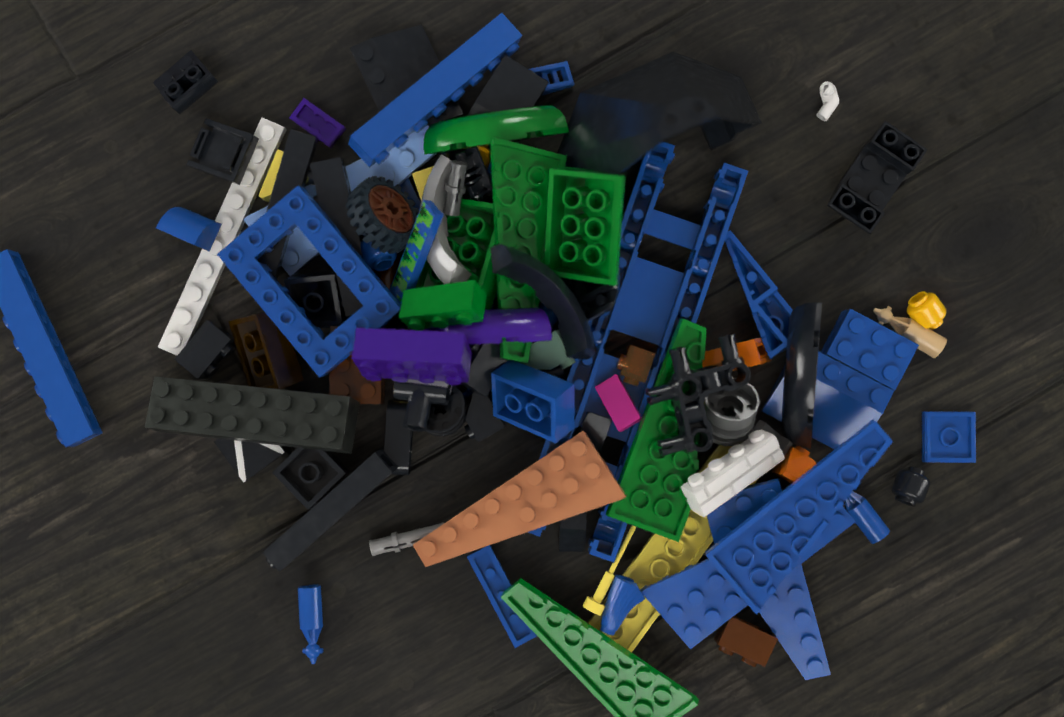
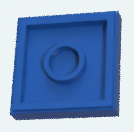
M922 411V462L976 463V412Z

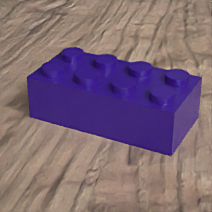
M356 328L352 360L363 377L371 381L391 378L396 382H407L408 379L425 384H432L434 381H445V383L450 385H460L461 382H469L472 351L465 333Z

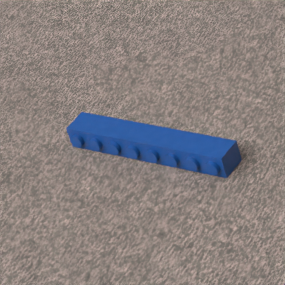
M503 13L499 14L350 135L348 145L369 168L375 163L380 165L390 156L388 153L395 146L397 149L401 148L409 140L408 136L413 131L419 133L424 129L430 117L441 115L446 110L448 102L451 100L456 102L465 94V88L469 85L472 87L477 85L483 79V73L488 69L490 72L494 71L500 64V59L505 55L508 57L512 56L520 47L518 43L522 34Z
M8 249L0 252V308L4 315L2 319L15 338L13 340L15 348L23 355L25 360L24 367L27 373L33 377L36 383L35 391L43 399L47 407L45 409L46 415L54 422L57 428L56 436L65 447H75L103 434L19 253Z

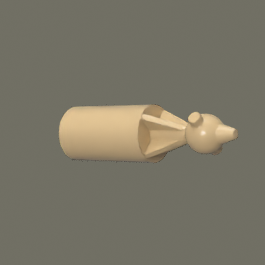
M889 306L884 309L874 308L873 312L877 315L879 324L883 326V324L889 323L896 333L918 344L917 349L932 358H936L944 349L947 339L931 329L924 328L912 318L894 317L891 312L892 308Z

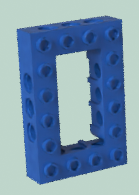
M296 186L217 254L319 377L329 374L353 354L356 328L382 329L400 314V302L307 190L300 186ZM296 227L302 231L363 305L326 338L320 327H315L305 315V309L299 307L288 294L289 290L286 287H282L271 274L272 270L270 267L257 261L266 252L273 251V246L286 235L293 234V229Z

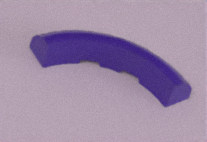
M539 307L484 310L482 322L423 330L465 333L469 344L502 343V338H506V342L552 341L551 325L548 316Z

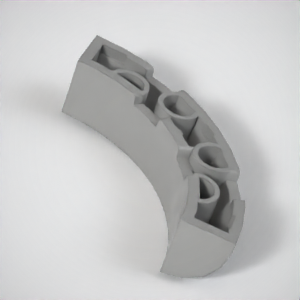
M441 154L427 179L420 208L423 200H429L443 214L442 221L427 256V261L443 284L467 281L471 273L459 262L448 243L447 217L443 210L447 194L445 184L449 181L451 160Z

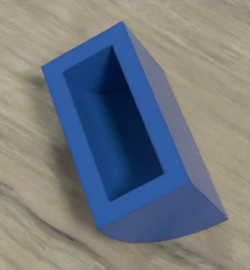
M174 207L161 217L156 228L210 252L222 224L183 207Z

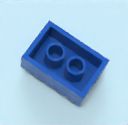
M847 309L841 312L821 353L892 390H896L919 345L852 309Z
M514 360L507 361L491 373L494 417L554 443H557L574 429V384Z

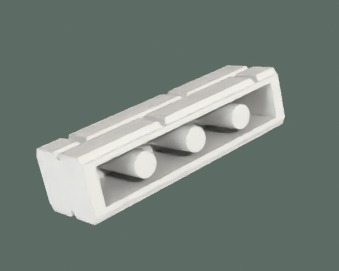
M762 429L753 431L749 434L746 441L730 447L729 453L722 458L712 460L705 470L692 474L688 478V482L681 486L690 509L702 517L707 516L782 462L785 457L779 448L780 445L776 436Z

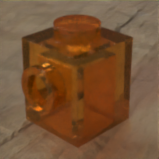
M632 345L628 346L626 355H620L616 369L620 370L619 376L624 377L623 382L637 387L639 382L646 383L655 353Z

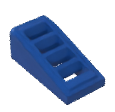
M568 61L529 69L549 81L547 74H551L553 84L548 83L542 96L575 85ZM559 70L563 78L562 82L559 81L557 75V71Z

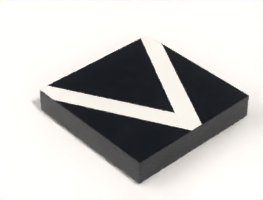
M226 439L214 441L243 483L286 453L283 446Z

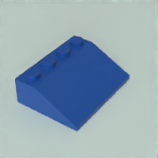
M818 351L812 438L835 450L871 420L874 419L876 422L879 420L894 390ZM785 365L761 412L782 422Z

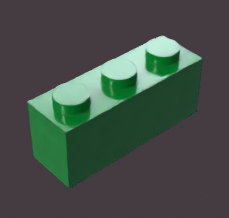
M475 280L403 290L399 319L409 329L415 331L482 322L486 292Z

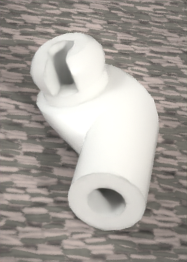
M829 81L822 83L820 86V96L823 105L816 116L823 121L829 119L839 104L837 89Z

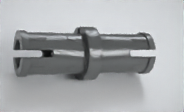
M451 161L449 181L445 184L447 194L443 213L446 215H460L462 195L466 192V186H464L468 167L466 162Z

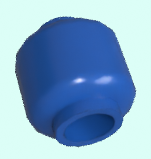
M363 240L361 241L363 259L373 270L385 271L392 267L397 257L396 252L394 254H388V251L383 253L380 252L379 248H372L371 241L368 243Z

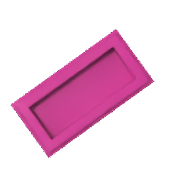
M615 374L595 387L619 432L641 421L642 417L619 375Z

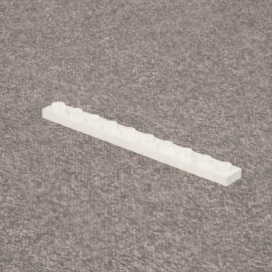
M261 118L254 133V136L259 138L243 179L240 185L231 184L215 219L216 222L222 224L210 252L204 249L201 250L158 348L178 355L194 336L225 268L224 262L217 254L239 236L245 223L243 219L248 216L276 151L287 130L285 127Z

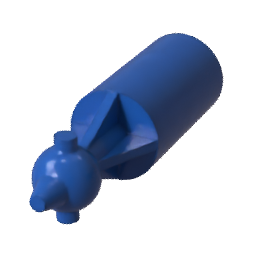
M852 491L845 500L846 510L856 521L855 523L871 544L879 542L890 533V529L867 499Z
M303 585L298 587L299 623L308 645L306 648H303L302 652L310 659L311 664H316L317 657L320 653H323V648L316 644L323 627L321 585Z

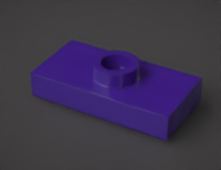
M303 98L289 117L290 120L312 136L319 138V141L331 149L346 130L342 124L305 98Z

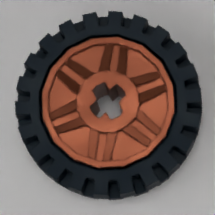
M372 176L360 183L348 196L346 208L349 210L347 215L353 218L350 221L352 227H358L356 233L358 235L363 234V241L366 243L371 241L372 248H379L380 252L383 253L388 251V254L399 253L405 249L419 210L418 208H413L415 202L413 199L408 200L409 194L406 191L402 193L401 186L398 184L393 186V181L390 179L386 181L385 177L380 176L377 178V176Z

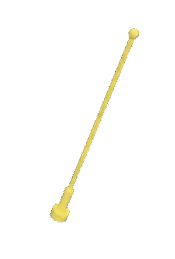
M631 526L615 561L612 563L609 571L605 572L594 596H587L583 604L584 608L594 614L601 616L606 607L602 601L615 577L613 573L636 526Z

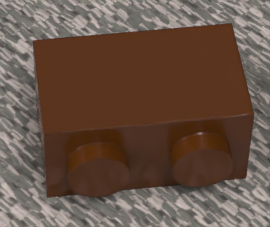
M734 615L719 627L714 640L720 645L718 648L720 651L730 656L736 653L742 656L741 660L753 667H756L757 664L765 667L778 638L772 633Z

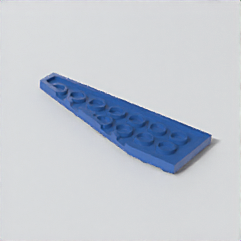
M778 478L748 485L707 515L714 544L782 492ZM800 564L782 580L776 588V592L768 598L759 613L778 638V641L804 679L809 680L828 676L831 673L803 568Z

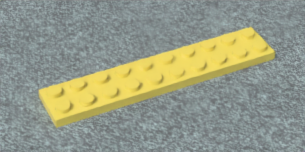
M718 444L697 473L705 470L712 460L722 458L729 453L728 450L732 446ZM690 510L679 542L653 533L622 576L633 579L641 590L645 585L649 586L662 580L667 575L671 576L685 570L687 566L696 565L713 542L707 516L702 517ZM644 596L645 600L632 608L618 631L615 632V635H609L600 630L602 615L594 614L588 621V624L632 653L659 616V612Z

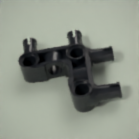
M735 334L718 337L723 356L721 363L695 370L689 367L685 346L670 349L669 353L674 369L672 379L667 381L665 385L645 390L646 395L651 396L647 398L649 405L670 399L673 402L679 435L657 441V446H661L658 450L662 457L679 451L685 453L694 451L704 452L712 446L711 422L707 420L704 407L705 398L710 393L718 391L728 392L746 385L751 378L749 367L745 365L744 359L738 354ZM734 368H737L738 370V377L736 380H733L731 377V373ZM688 381L690 388L684 394L682 392V384ZM700 432L701 440L695 445L693 438L696 433Z

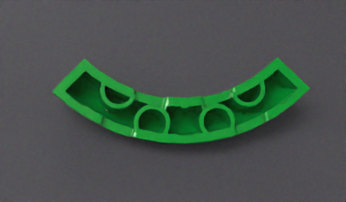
M543 105L488 112L431 124L426 130L423 139L424 155L489 145L491 138L494 137L514 141L568 133L569 131L564 115L554 106Z

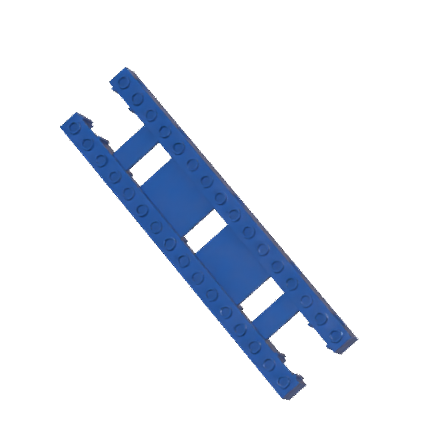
M662 142L644 155L622 218L619 256L620 287L618 296L612 310L589 321L594 337L596 355L587 360L574 358L576 363L571 365L566 379L567 382L574 384V429L557 443L545 439L539 460L573 438L578 426H582L587 411L611 419L595 387L615 374L621 378L641 417H643L648 403L647 398L650 397L646 395L645 390L647 388H654L679 319H685L695 324L698 320L748 174L747 170L723 163L713 177L715 182L710 197L703 206L705 211L701 223L698 225L654 209L657 197L665 185L663 184V176L668 164H671L675 156L673 153L675 145ZM647 234L690 249L691 252L684 272L682 273L638 258V249L643 235ZM615 330L658 345L651 368L648 369L605 354L604 347L610 331ZM613 420L611 422L607 436L625 442L617 466L605 462L617 482L641 421L622 432L617 430ZM607 504L602 509L599 508L600 516L593 537L588 540V552L591 555L614 562L627 523L605 515L609 506ZM546 526L528 533L540 537L542 530H545Z

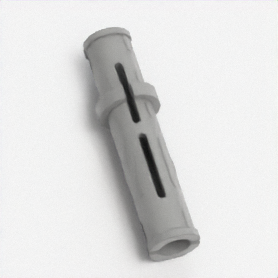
M444 522L399 534L393 532L391 536L369 540L371 554L376 556L395 551V553L401 552V549L413 546L414 543L443 525Z

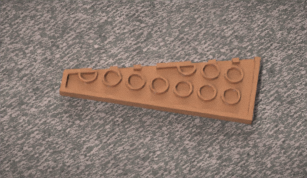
M582 431L414 543L413 547L425 567L622 500L627 496L586 432Z

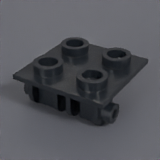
M477 146L441 153L451 161H463L468 164L464 182L466 192L462 195V199L470 198L481 202L484 200V196L493 195L492 181Z

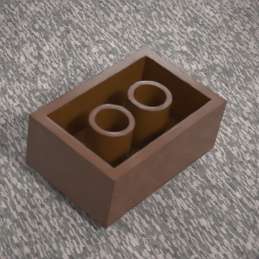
M330 326V334L339 326ZM351 354L330 372L329 395L348 396L359 401L360 404H385V378H381L380 381H371L363 377L352 360Z

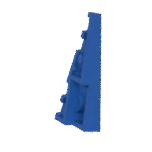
M730 230L727 232L725 242L767 355L772 359L787 349L789 318L793 309L779 294L777 286Z

